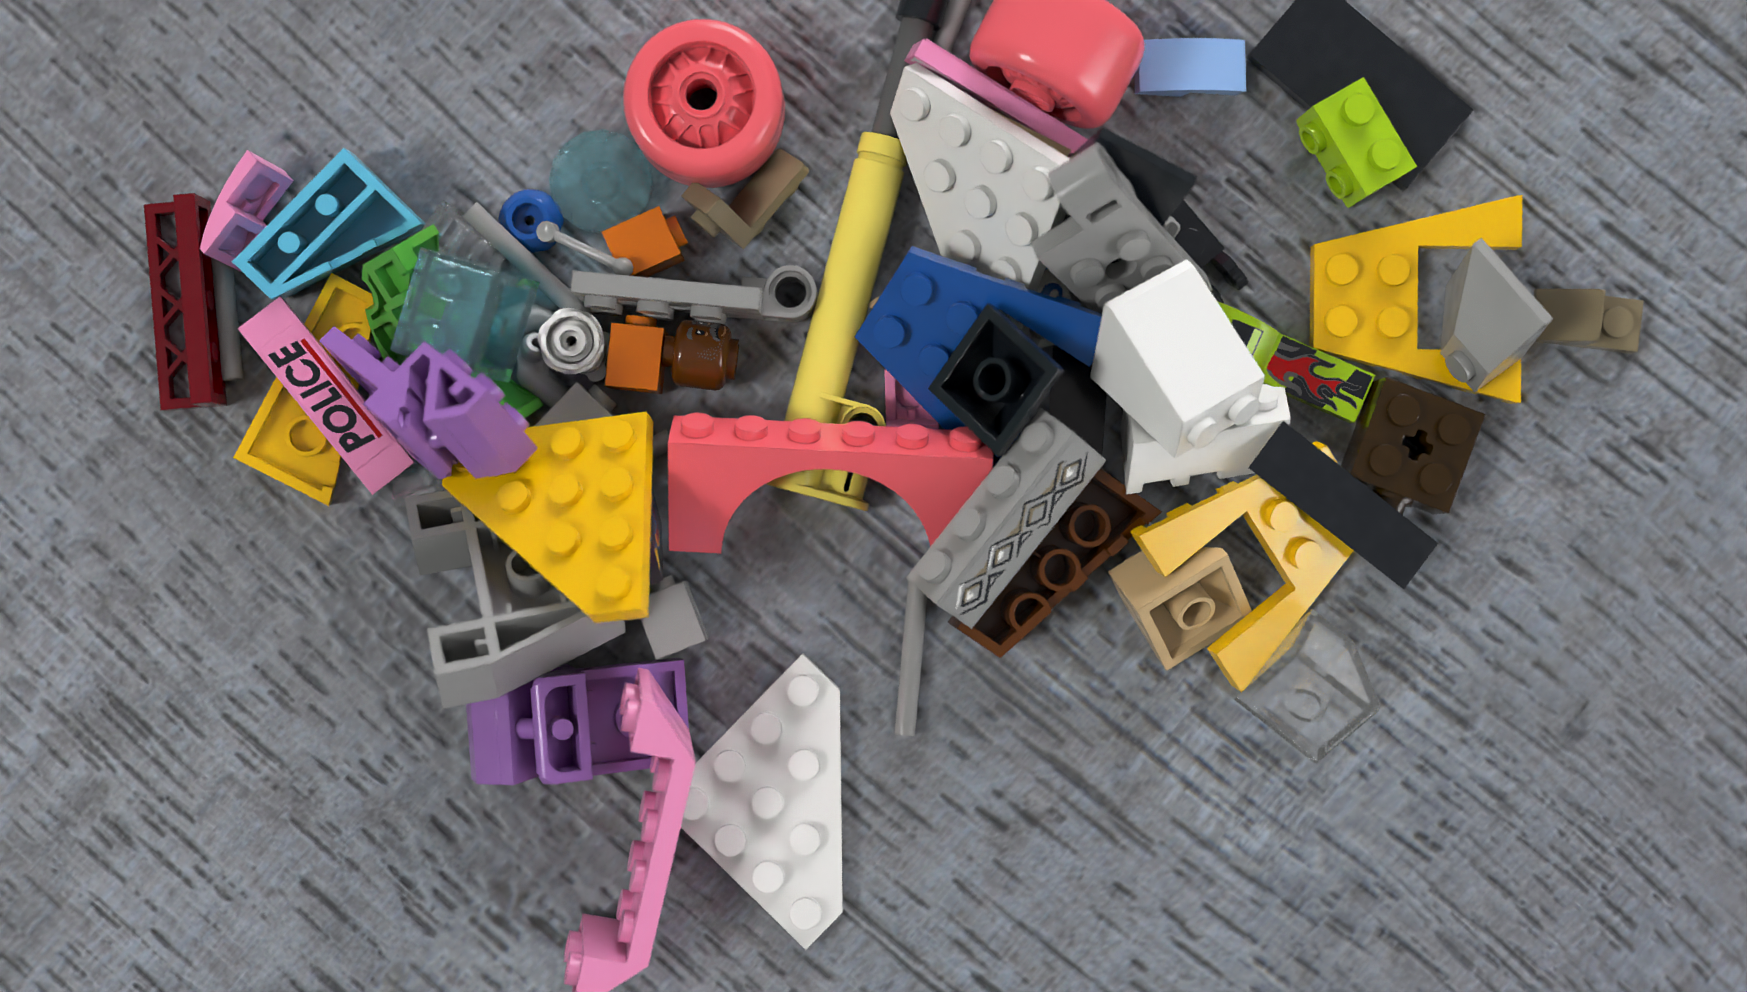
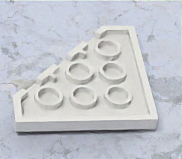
M919 63L905 66L890 114L941 256L976 267L977 272L1001 280L1008 278L1026 284L1025 288L1037 292L1046 266L1037 259L1031 241L1063 223L1067 211L1061 205L1052 189L1048 172L1068 161L1069 158ZM1001 311L1022 331L1024 326L1022 323Z
M802 653L695 763L681 828L804 949H807L843 912L840 688Z

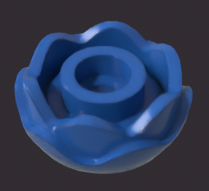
M536 189L522 190L511 195L502 205L498 217V222L531 253L549 250L557 243L556 241L552 243L544 242L538 238L536 230L541 222H553L558 225L559 230H561L564 223V216L560 206L549 194ZM527 217H534L535 222L533 225L526 224Z

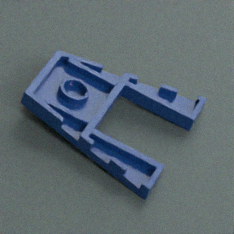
M911 246L857 331L855 338L944 429L953 430L957 427L967 426L928 388L987 303L993 304L998 310L1003 311L1089 367L1094 360L1102 313L1081 307V303L1059 295L1054 298L1025 288L1026 284L1008 278L1001 280L977 272L976 267ZM994 452L992 469L1002 458V456H997Z

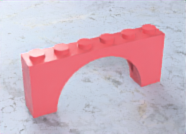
M690 413L685 416L673 415L668 439L669 551L721 554L724 533L728 522L735 510L751 493L776 478L799 471L814 469H832L856 473L871 478L893 490L915 511L926 530L931 547L992 470L993 451L968 427H957L953 430L928 429L918 424L890 427L873 426L863 421H852L846 424L819 423L809 418H800L793 421L765 420L762 417L753 415L743 416L738 419L711 417L705 413Z

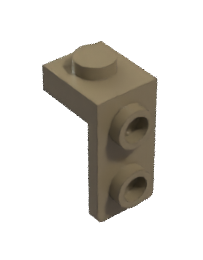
M779 148L770 156L729 206L699 183H691L681 197L696 210L690 218L706 233L715 238L720 232L744 249L754 237L760 234L766 222L783 202L795 193L800 182L809 173V168L803 162Z

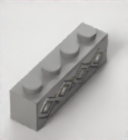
M1041 408L906 578L936 605L972 629L1105 463L1106 459L1073 431Z

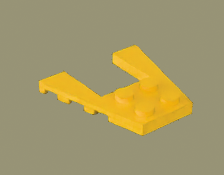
M1516 195L1312 245L1310 247L1309 346L1335 357L1372 367L1378 366L1420 380L1426 379L1451 386L1453 389L1496 398L1508 404L1521 403V359L1474 393L1466 382L1458 381L1449 372L1445 358L1440 354L1441 349H1417L1418 248L1470 249L1473 243L1480 238L1492 250H1517L1521 248L1523 195Z
M1318 441L1312 443L1337 463L1327 445ZM1258 475L1252 476L1240 483L1232 481L1217 488V494L1194 505L1186 503L1167 512V518L1145 528L1140 525L1130 531L1155 571L1166 577L1243 515L1285 584L1207 647V650L1231 686L1240 692L1249 685L1354 551Z

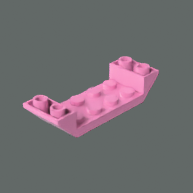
M638 668L635 683H625L619 714L623 715L621 731L629 733L630 751L652 755L650 772L654 773L653 792L645 790L642 796L639 810V822L643 823L641 841L633 840L627 865V871L631 872L629 890H621L616 919L582 913L579 931L570 930L568 933L564 952V962L567 963L564 984L571 985L572 992H609L647 968L651 957L695 768V758L689 728L649 669Z

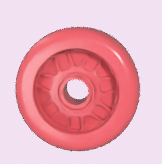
M993 0L971 42L970 59L976 70L1059 122L1073 127L1094 129L1104 125L1114 114L1141 63L1145 42L1136 24L1106 0Z
M693 19L673 24L655 34L642 46L627 72L623 92V105L629 130L646 159L663 175L676 182L688 186L691 183H699L705 188L732 185L756 172L772 155L778 144L785 119V102L779 73L764 47L750 34L732 24L712 19ZM710 88L717 93L715 104L707 110H696L689 105L690 96L699 89Z

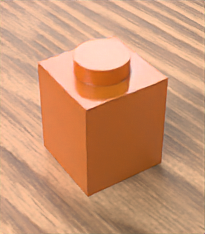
M659 206L602 231L612 257L616 259L626 257L632 262L633 272L630 276L650 277L685 261L679 247L688 244L678 219L676 215L666 219Z
M626 315L625 324L611 322L605 386L615 390L662 394L665 367L662 366V354L665 336H669V333L664 328L656 327V318Z

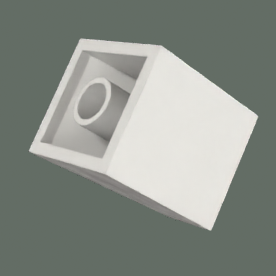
M1188 260L1175 265L1104 304L1090 377L1174 458L1194 447L1197 449L1203 448L1219 432L1233 424H1244L1256 413L1260 405L1258 399L1265 375L1196 268Z

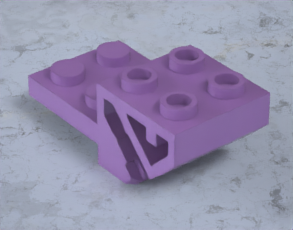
M333 326L319 340L370 395L363 405L419 464L438 479L450 477L452 465L458 464V460L475 479L516 472L538 449L524 432L529 426L527 420L508 403L505 402L503 405L499 403L505 396L499 387L483 373H479L475 378L471 377L472 369L451 349H448L442 355L424 341L399 366L388 356L382 362L378 361L382 356L380 352L359 333L353 339H350Z
M681 658L577 669L564 664L498 698L466 704L471 779L476 784L516 785L539 777L543 784H561L593 780L594 775L650 769L652 755L630 751L629 733L621 731L623 715L619 714L624 685L625 683H635L638 668L649 669L689 728L684 660Z

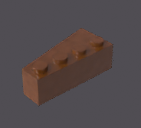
M1099 469L971 629L954 616L950 618L948 623L999 658H1002L1052 612V608L1071 591L1075 592L1089 579L1088 576L1129 543L1128 540L1132 537L1130 531L1140 525L1150 524L1162 511L1136 493L1126 495L1125 485L1102 469Z

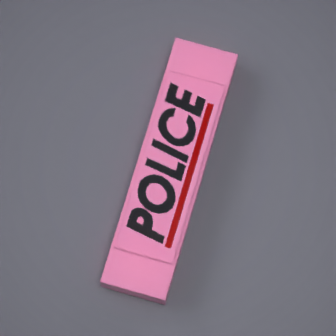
M278 297L237 328L372 495L415 463L405 448L363 405L366 400L283 297Z

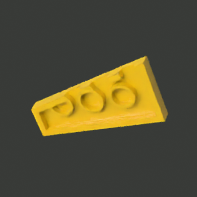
M331 273L304 324L318 342L333 326L350 339H353L359 333L370 342L372 331L365 309L374 304L372 293ZM322 345V347L326 350V352L330 355V357L334 360L338 367L343 371V373L347 376V378L351 381L355 388L359 390V383ZM277 377L233 457L327 506L331 505L342 457Z

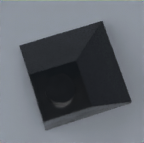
M987 303L928 389L997 456H1003L1065 370L993 304Z

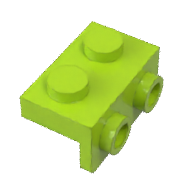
M1364 77L1313 105L1296 119L1299 127V136L1304 147L1311 154L1316 155L1326 172V182L1329 189L1337 198L1342 199L1347 208L1352 207L1367 196L1417 167Z

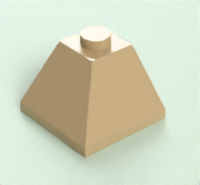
M1202 547L1166 577L1155 571L1143 551L1127 558L1123 563L1108 571L1123 603L1166 671L1216 641L1252 611L1229 556L1223 548Z

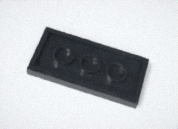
M1295 0L1246 57L1306 110L1364 77L1417 165L1415 169L1392 182L1401 191L1406 190L1474 111L1345 0Z

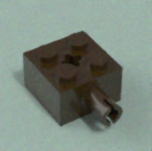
M1388 377L1372 382L1341 467L1402 515L1405 507L1411 508V506L1431 514L1449 513L1486 414ZM1414 437L1413 444L1418 447L1416 455L1408 456L1409 448L1402 445L1404 438Z

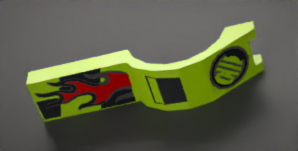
M1218 302L1265 375L1263 384L1272 387H1285L1286 396L1350 424L1355 423L1375 374L1283 335L1261 320Z

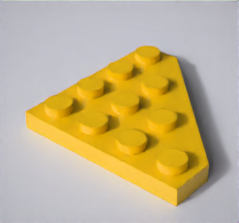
M648 412L527 427L524 432L538 449L516 472L475 479L459 460L458 464L452 465L451 476L442 479V486L447 492L527 561L532 568L558 591L572 601L594 623L648 617L654 422Z

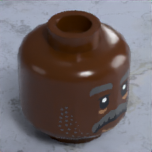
M684 320L679 324L675 336H665L662 366L672 368V379L678 386L713 391L720 390L726 384L727 379L735 380L739 339L732 338L731 331L726 325Z

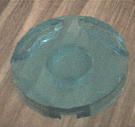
M603 129L583 132L566 142L553 159L549 176L551 197L561 215L580 230L598 235H603L602 231L644 213L654 189L651 165L641 152L639 146L623 134Z

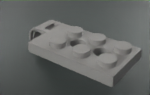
M1095 143L1048 172L1052 189L1071 218L1031 241L1037 259L1090 310L1103 314L1106 302L1185 260H1188L1196 268L1210 291L1213 290L1206 273L1137 199L1131 182L1115 166L1108 153L1099 143ZM1118 258H1122L1121 261L1111 263L1112 261Z
M793 265L782 266L776 269L768 279L742 276L741 286L574 270L572 271L571 293L584 302V307L591 308V313L622 316L623 308L637 309V312L643 313V316L656 318L657 320L673 321L674 313L676 312L690 314V317L695 318V321L726 325V317L798 323L811 316L818 296L816 284L812 276L803 268ZM797 282L805 288L806 296L799 306L787 308L779 304L777 292L783 284Z

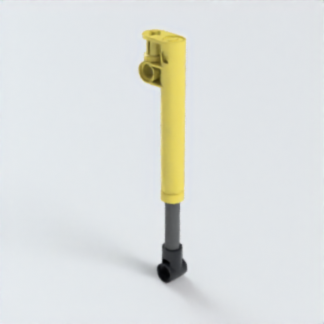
M900 0L896 18L901 23L871 132L861 133L857 148L858 158L854 160L784 421L809 418L819 423L846 424L854 417L866 415L871 417L877 426H886L882 414L876 408L844 399L859 344L855 335L866 318L904 177L903 167L907 166V159L890 114L904 67L910 65L904 61L915 43L926 38L931 41L933 31L941 29L948 0ZM814 469L784 475L767 483V485L862 511H868L869 503L863 500L868 477L856 473L852 475L847 492L844 491L849 472L841 470Z

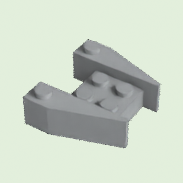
M447 490L404 498L420 576L472 566L482 618L427 629L434 673L443 709L498 698L625 633L624 620L594 623L563 593L558 591L532 568L518 553L488 529L473 513L452 497Z

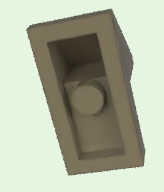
M1535 289V299L1553 318L1535 342L1629 354L1638 352L1644 300L1605 296L1606 291L1603 289Z

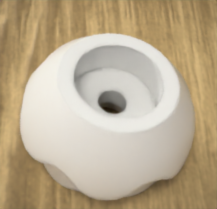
M563 308L557 310L541 326L538 332V343L543 360L549 367L567 374H578L590 369L600 359L604 350V335L599 322L592 314L573 308ZM575 337L577 340L576 345L569 346L567 343L568 339Z

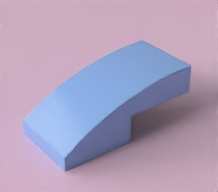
M1219 38L1144 40V55L1134 74L1135 94L1181 97L1189 93L1238 95L1246 92L1245 40Z

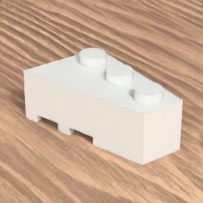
M1263 384L1258 399L1260 402L1259 408L1251 419L1242 425H1231L1219 432L1203 448L1197 449L1194 447L1177 458H1174L1123 409L1121 440L1126 495L1142 492L1143 484L1170 479L1172 486L1175 487L1189 484L1190 476L1217 472L1216 474L1219 479L1254 474L1248 468L1282 421L1290 425L1291 418L1285 387H1272Z

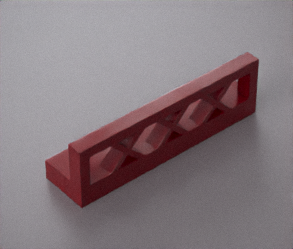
M195 193L173 195L174 202L144 204L160 410L174 411L227 406L225 381L222 380L211 257L200 250L203 233L211 214L210 201ZM175 215L177 246L175 248L162 238L160 216ZM163 249L169 253L165 260H163ZM177 261H179L181 284L180 299L171 294L166 289L165 275ZM167 300L174 305L169 312L167 308ZM181 312H183L186 345L184 351L170 340L169 327ZM171 351L178 356V358L173 362V364ZM187 364L190 397L175 399L173 378Z

